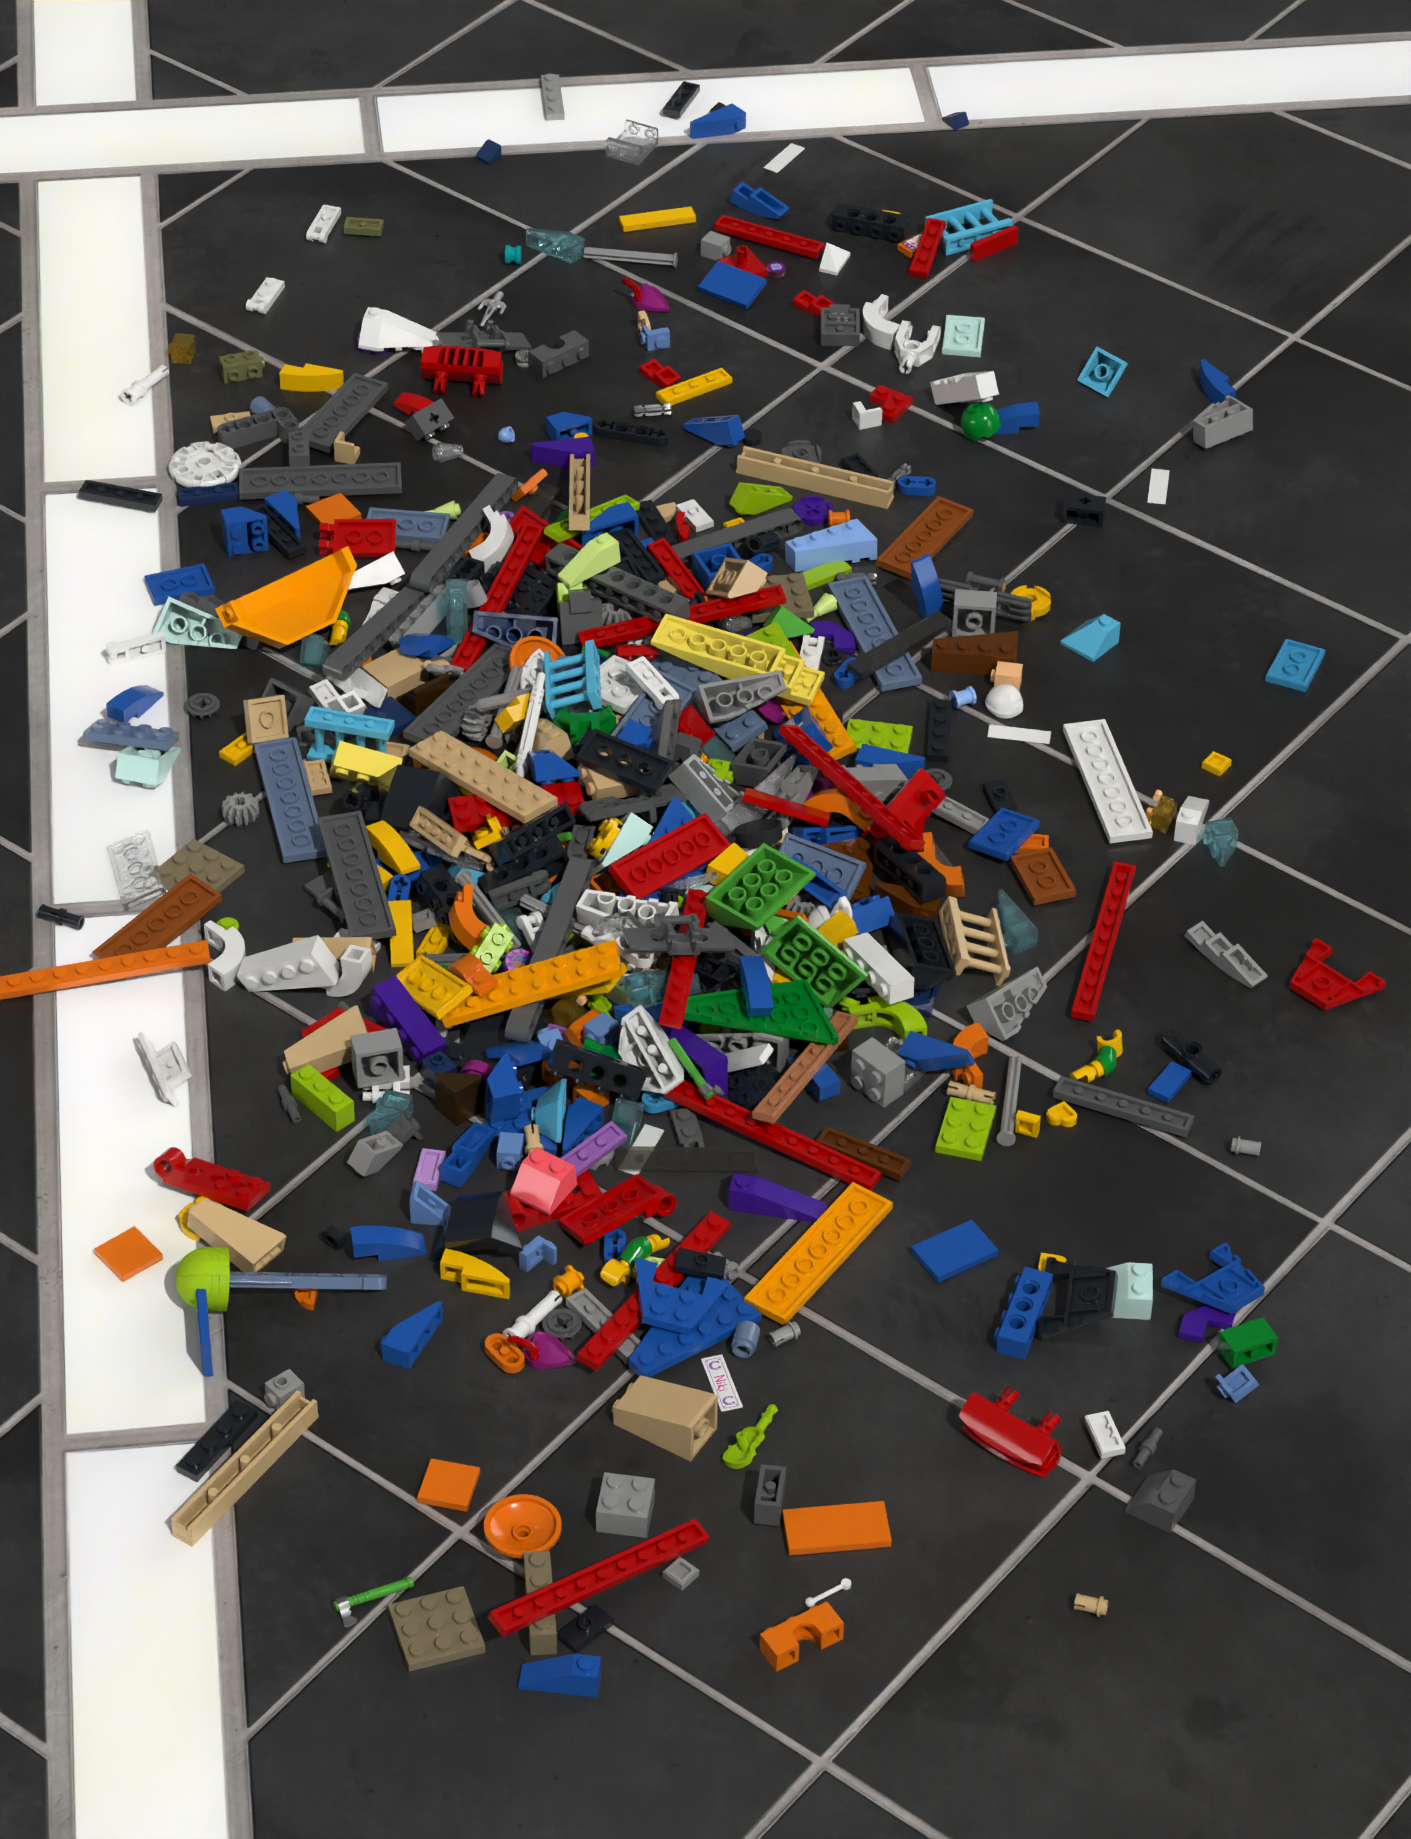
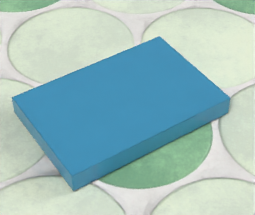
M1285 639L1266 674L1265 681L1306 692L1325 656L1326 650Z

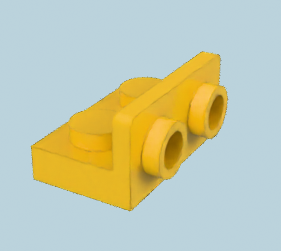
M490 813L486 815V818L491 827L487 829L484 826L474 832L475 835L472 837L477 850L501 838L500 832L503 829L497 817L492 818Z

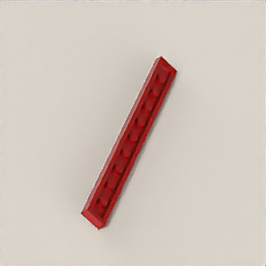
M524 523L486 595L488 598L487 602L481 605L478 611L503 613L544 535V526ZM473 621L450 665L463 668L464 671L462 672L467 671L479 659L489 640L472 632Z
M781 584L734 598H720L689 606L690 617L686 620L701 624L786 604V596ZM643 616L579 631L578 638L581 647L585 646V641L593 639L596 648L654 635L660 623Z
M781 725L778 732L785 737V741L798 749L797 752L809 759L811 765L821 770L824 777L833 781L837 789L845 792L849 800L861 807L862 812L870 815L874 819L875 824L882 826L887 831V835L895 838L900 843V847L908 851L923 849L925 841L798 725Z
M1114 861L1071 1010L1072 1018L1094 1021L1134 879L1136 865Z
M689 888L683 916L696 913L700 920L699 927L703 928L707 913L705 897L709 893L700 889ZM680 925L679 933L687 932L688 925ZM697 955L673 956L659 1025L676 1029L682 1028Z
M685 1080L667 1094H663V1097L849 1184L854 1182L871 1191L881 1179L882 1172L780 1124L753 1119L752 1111L720 1096L715 1095L710 1099H704L698 1091L699 1087Z
M710 1211L656 1269L653 1282L676 1287L687 1275L686 1273L675 1271L679 1247L708 1253L730 1229L731 1222ZM638 1289L577 1353L576 1360L598 1371L642 1324Z
M696 1519L690 1520L492 1610L489 1613L488 1619L501 1636L505 1637L708 1543L710 1536Z

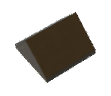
M447 672L396 697V699L412 714L418 716L450 687L449 674Z
M434 1073L435 1109L456 1127L482 1112V1075Z

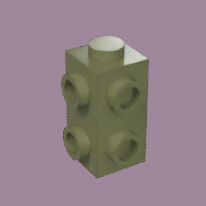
M257 350L220 356V374L225 384L263 377L262 369L265 368V361L263 357L259 356Z

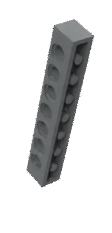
M560 542L545 555L547 572L558 577V574L580 551ZM611 566L582 581L583 586L589 588L592 593L656 622L661 623L665 614L683 619L690 617L688 599L625 572L620 568Z

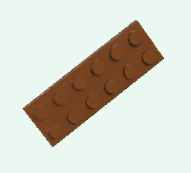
M938 496L876 559V566L912 580L911 562L926 554H929L932 559L972 518L973 509Z
M190 873L92 951L93 958L102 959L164 948L223 901L222 894Z

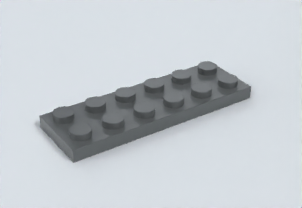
M353 373L299 431H309L310 447L330 453L334 449V441L339 432H344V436H346L389 390L388 383Z

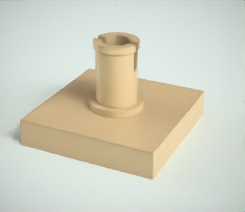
M285 695L243 700L248 743L289 738Z

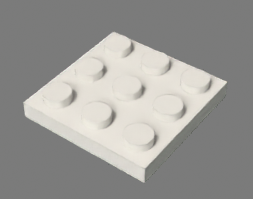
M613 655L600 665L601 701L605 707L611 705L614 711L626 715L644 690L625 670L626 664L630 662ZM586 688L578 689L574 692L580 694L583 693L584 690H586Z

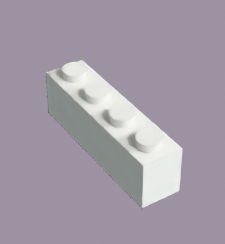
M868 932L844 939L842 952L868 974L864 980L880 997L884 998L889 1004L914 997V977Z

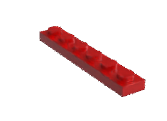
M721 215L714 224V230L723 234L769 245L809 258L817 259L825 249V243L726 215Z

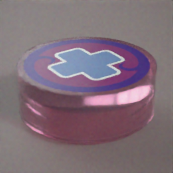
M774 261L767 265L770 277L780 278L786 273V266L782 262Z

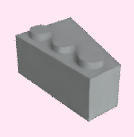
M1228 394L1225 397V401L1221 404L1217 402L1214 405L1213 410H1206L1193 420V441L1206 449L1252 431L1253 409Z
M693 754L670 773L668 777L701 815L706 813L712 822L715 823L743 799L744 792L740 791L738 793L729 786L730 781L726 778L721 780L714 774L715 770Z
M873 764L872 767L856 765L855 768H846L845 765H842L882 803L891 801L908 781L896 764Z

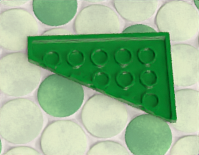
M807 979L770 984L774 1007L770 1016H747L746 1001L743 1000L742 988L689 996L684 1020L831 1045L838 1044L839 1039Z

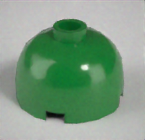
M987 402L973 403L962 413L961 425L963 432L969 440L980 441L979 438L984 436L987 439L994 435L1001 427V417L996 408Z

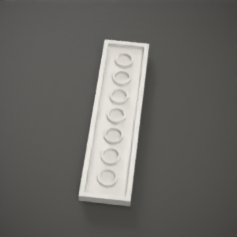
M1106 720L1064 724L1063 732L1109 843L1152 838L1153 831Z

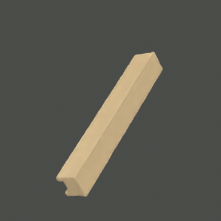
M747 446L743 447L742 454L737 457L736 473L885 509L889 508L894 499V481Z
M570 454L569 530H590V454H586V459H574V454Z
M297 1390L171 1518L172 1536L193 1547L319 1417L317 1401L314 1399L309 1401L301 1397V1392Z

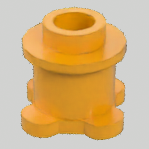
M571 1265L565 1267V1274L556 1276L553 1280L554 1290L560 1294L559 1296L565 1298L571 1296L574 1290L580 1291L584 1289L582 1273L577 1272Z

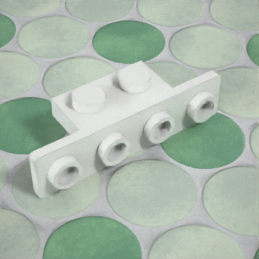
M360 668L345 681L325 676L332 682L331 685L333 687L343 690V694L355 690L360 698L367 700L377 708L381 707L388 691L387 688Z
M140 1032L137 1034L141 1042L138 1045L144 1055L148 1057L145 1061L149 1068L154 1071L152 1077L156 1084L161 1087L159 1093L166 1102L170 1101L174 1106H177L179 1102L173 1089L192 1077L182 1052L175 1041L156 1052L152 1042Z

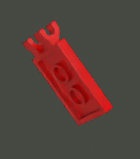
M334 519V524L320 523V539L331 537V541L319 540L320 556L330 555L347 546L353 558H382L391 552L395 554L396 519Z

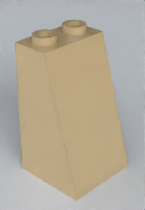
M640 1375L634 1383L628 1386L624 1396L615 1401L612 1407L613 1424L691 1462L717 1430L718 1395Z

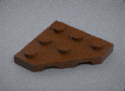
M864 837L821 845L867 864L849 903L853 904L858 902V900L869 897L874 853Z

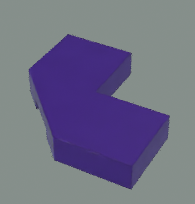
M833 621L811 622V627L815 629L812 637L818 638V636H823L825 640H833L834 648L839 649L842 654L855 653L856 647L853 633Z
M1207 1304L1186 1313L1182 1319L1178 1338L1203 1343L1207 1326L1221 1329L1232 1328L1236 1311L1231 1314Z

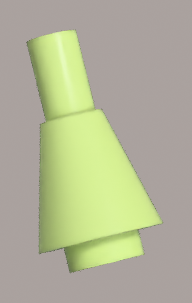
M454 500L435 508V510L423 511L448 513L451 520H457L458 516L461 515L459 503L455 504Z
M824 593L813 607L814 617L803 618L804 622L809 623L816 617L836 611V598L832 594Z

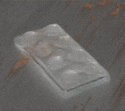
M147 829L107 846L119 896L125 911L166 893L151 835Z

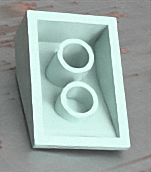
M129 746L118 752L115 778L122 779L123 783L134 784L139 782L143 783L144 787L154 788L164 782L181 748L172 746L168 751Z
M632 812L622 818L620 821L623 824L617 826L621 830L608 850L603 848L599 852L602 856L599 859H594L593 876L605 870L614 862L640 849L641 846L647 845L651 839L649 833L653 827Z
M1127 1262L1105 1268L1115 1270L1118 1275L1114 1317L1111 1318L1150 1320L1153 1302L1152 1264Z

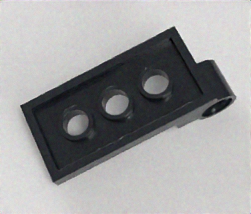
M595 728L593 731H585L574 747L576 760L583 766L654 796L674 766V761ZM600 752H607L610 755L605 756L600 754ZM621 760H627V761H629L630 763H628V764H623V763H621L620 761H621ZM641 769H648L649 772H642Z

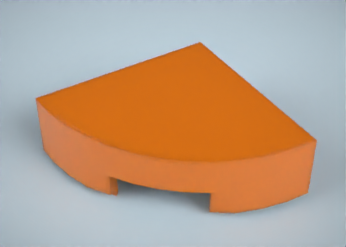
M293 1288L296 1302L306 1309L314 1310L318 1289Z

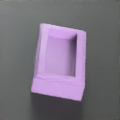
M422 1148L413 1182L417 1180L429 1190L437 1191L440 1165L446 1158V1151Z

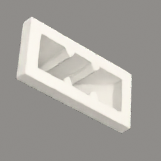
M826 243L819 271L837 276L850 257V252Z

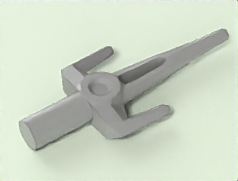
M497 291L493 299L483 300L477 308L480 310L484 305L487 306L480 327H483L486 320L499 308V313L503 314L506 308L505 303L501 302L504 295L503 292Z
M429 663L426 668L428 672H433L435 676L448 672L449 676L460 677L464 673L462 672L464 671L463 668L454 665L441 666Z

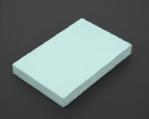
M946 315L942 354L981 357L985 318Z

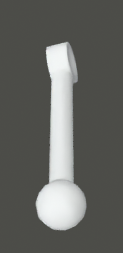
M847 1578L842 1579L841 1584L814 1598L808 1597L805 1600L806 1606L812 1607L816 1602L841 1589H850L851 1580Z

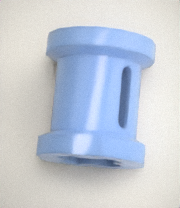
M968 686L962 691L956 692L953 690L949 693V699L952 700V707L954 709H959L960 706L966 704H976L977 697L972 686Z

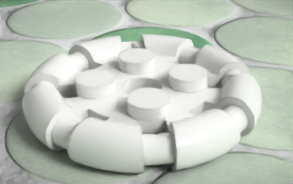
M209 441L192 443L189 447H182L177 450L171 457L168 468L171 477L183 487L213 486L234 481L239 475L241 460L239 455L229 446L218 442L211 444Z

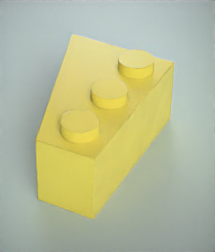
M339 741L333 754L328 775L329 778L353 782L363 781L364 783L378 786V777L393 767L401 765L403 758Z

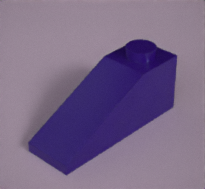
M590 436L531 443L532 462L570 468V454H574V459H586V454H590V467H595V450Z

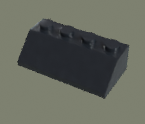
M895 912L887 931V936L896 961L914 977V990L926 991L954 977L957 972L938 920Z

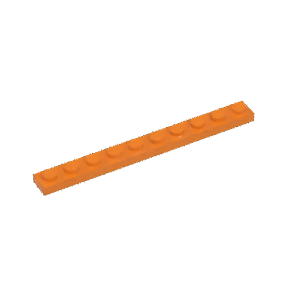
M203 940L0 976V1000L210 963L208 941Z

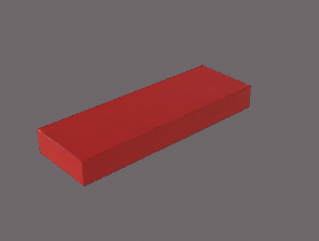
M1013 225L971 243L969 260L976 262L1017 244L1018 227Z

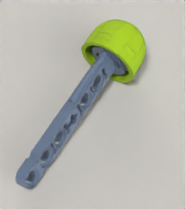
M201 1247L189 1252L180 1261L175 1273V1285L181 1299L190 1307L197 1309L196 1290L199 1288L206 1289L208 1311L226 1312L229 1287L384 1290L387 1288V1276L380 1274L230 1272L228 1247Z

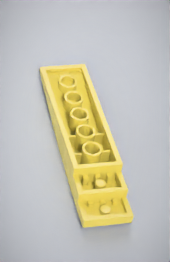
M665 614L651 640V645L729 679L781 670L787 689L777 696L811 706L825 676V672L805 667V660L785 655L786 648L669 614Z

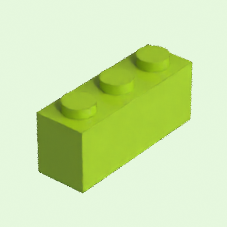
M307 1064L290 1075L292 1096L333 1130L338 1132L355 1121L354 1101L311 1065Z

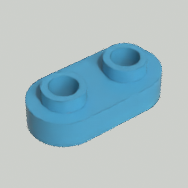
M645 1092L642 1095L641 1106L648 1113H659L683 1106L663 1097V1094Z

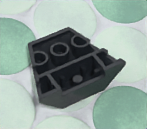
M397 765L378 777L380 821L384 820L395 830L420 834L409 826L419 806L426 808L438 817L441 812L449 809L448 798L462 796V791L438 771Z
M700 953V955H697L689 996L723 991L740 975L739 964L730 960H726L723 963ZM671 955L669 967L667 970L662 971L651 991L653 996L664 1000L674 955Z
M512 1009L462 1023L461 1044L487 1052L486 1049L513 1042L512 1040L505 1039V1028ZM541 1016L538 1019L531 1040L537 1036V1031L548 1026V1023Z
M505 1191L458 1196L429 1260L440 1261L445 1248L459 1252L497 1248L500 1254L523 1251Z

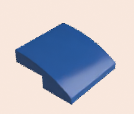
M532 1040L529 1043L513 1041L486 1049L488 1058H501L503 1054L508 1053L510 1061H514L516 1066L549 1058L552 1050L547 1046Z

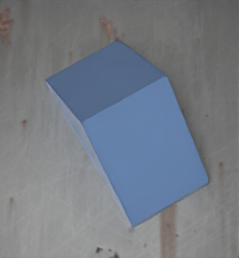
M416 1180L413 1182L410 1196L411 1223L444 1226L450 1214L451 1206Z

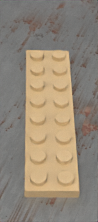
M442 730L409 748L410 757L434 771L441 772L449 780L478 795L483 800L524 824L558 805L556 796Z

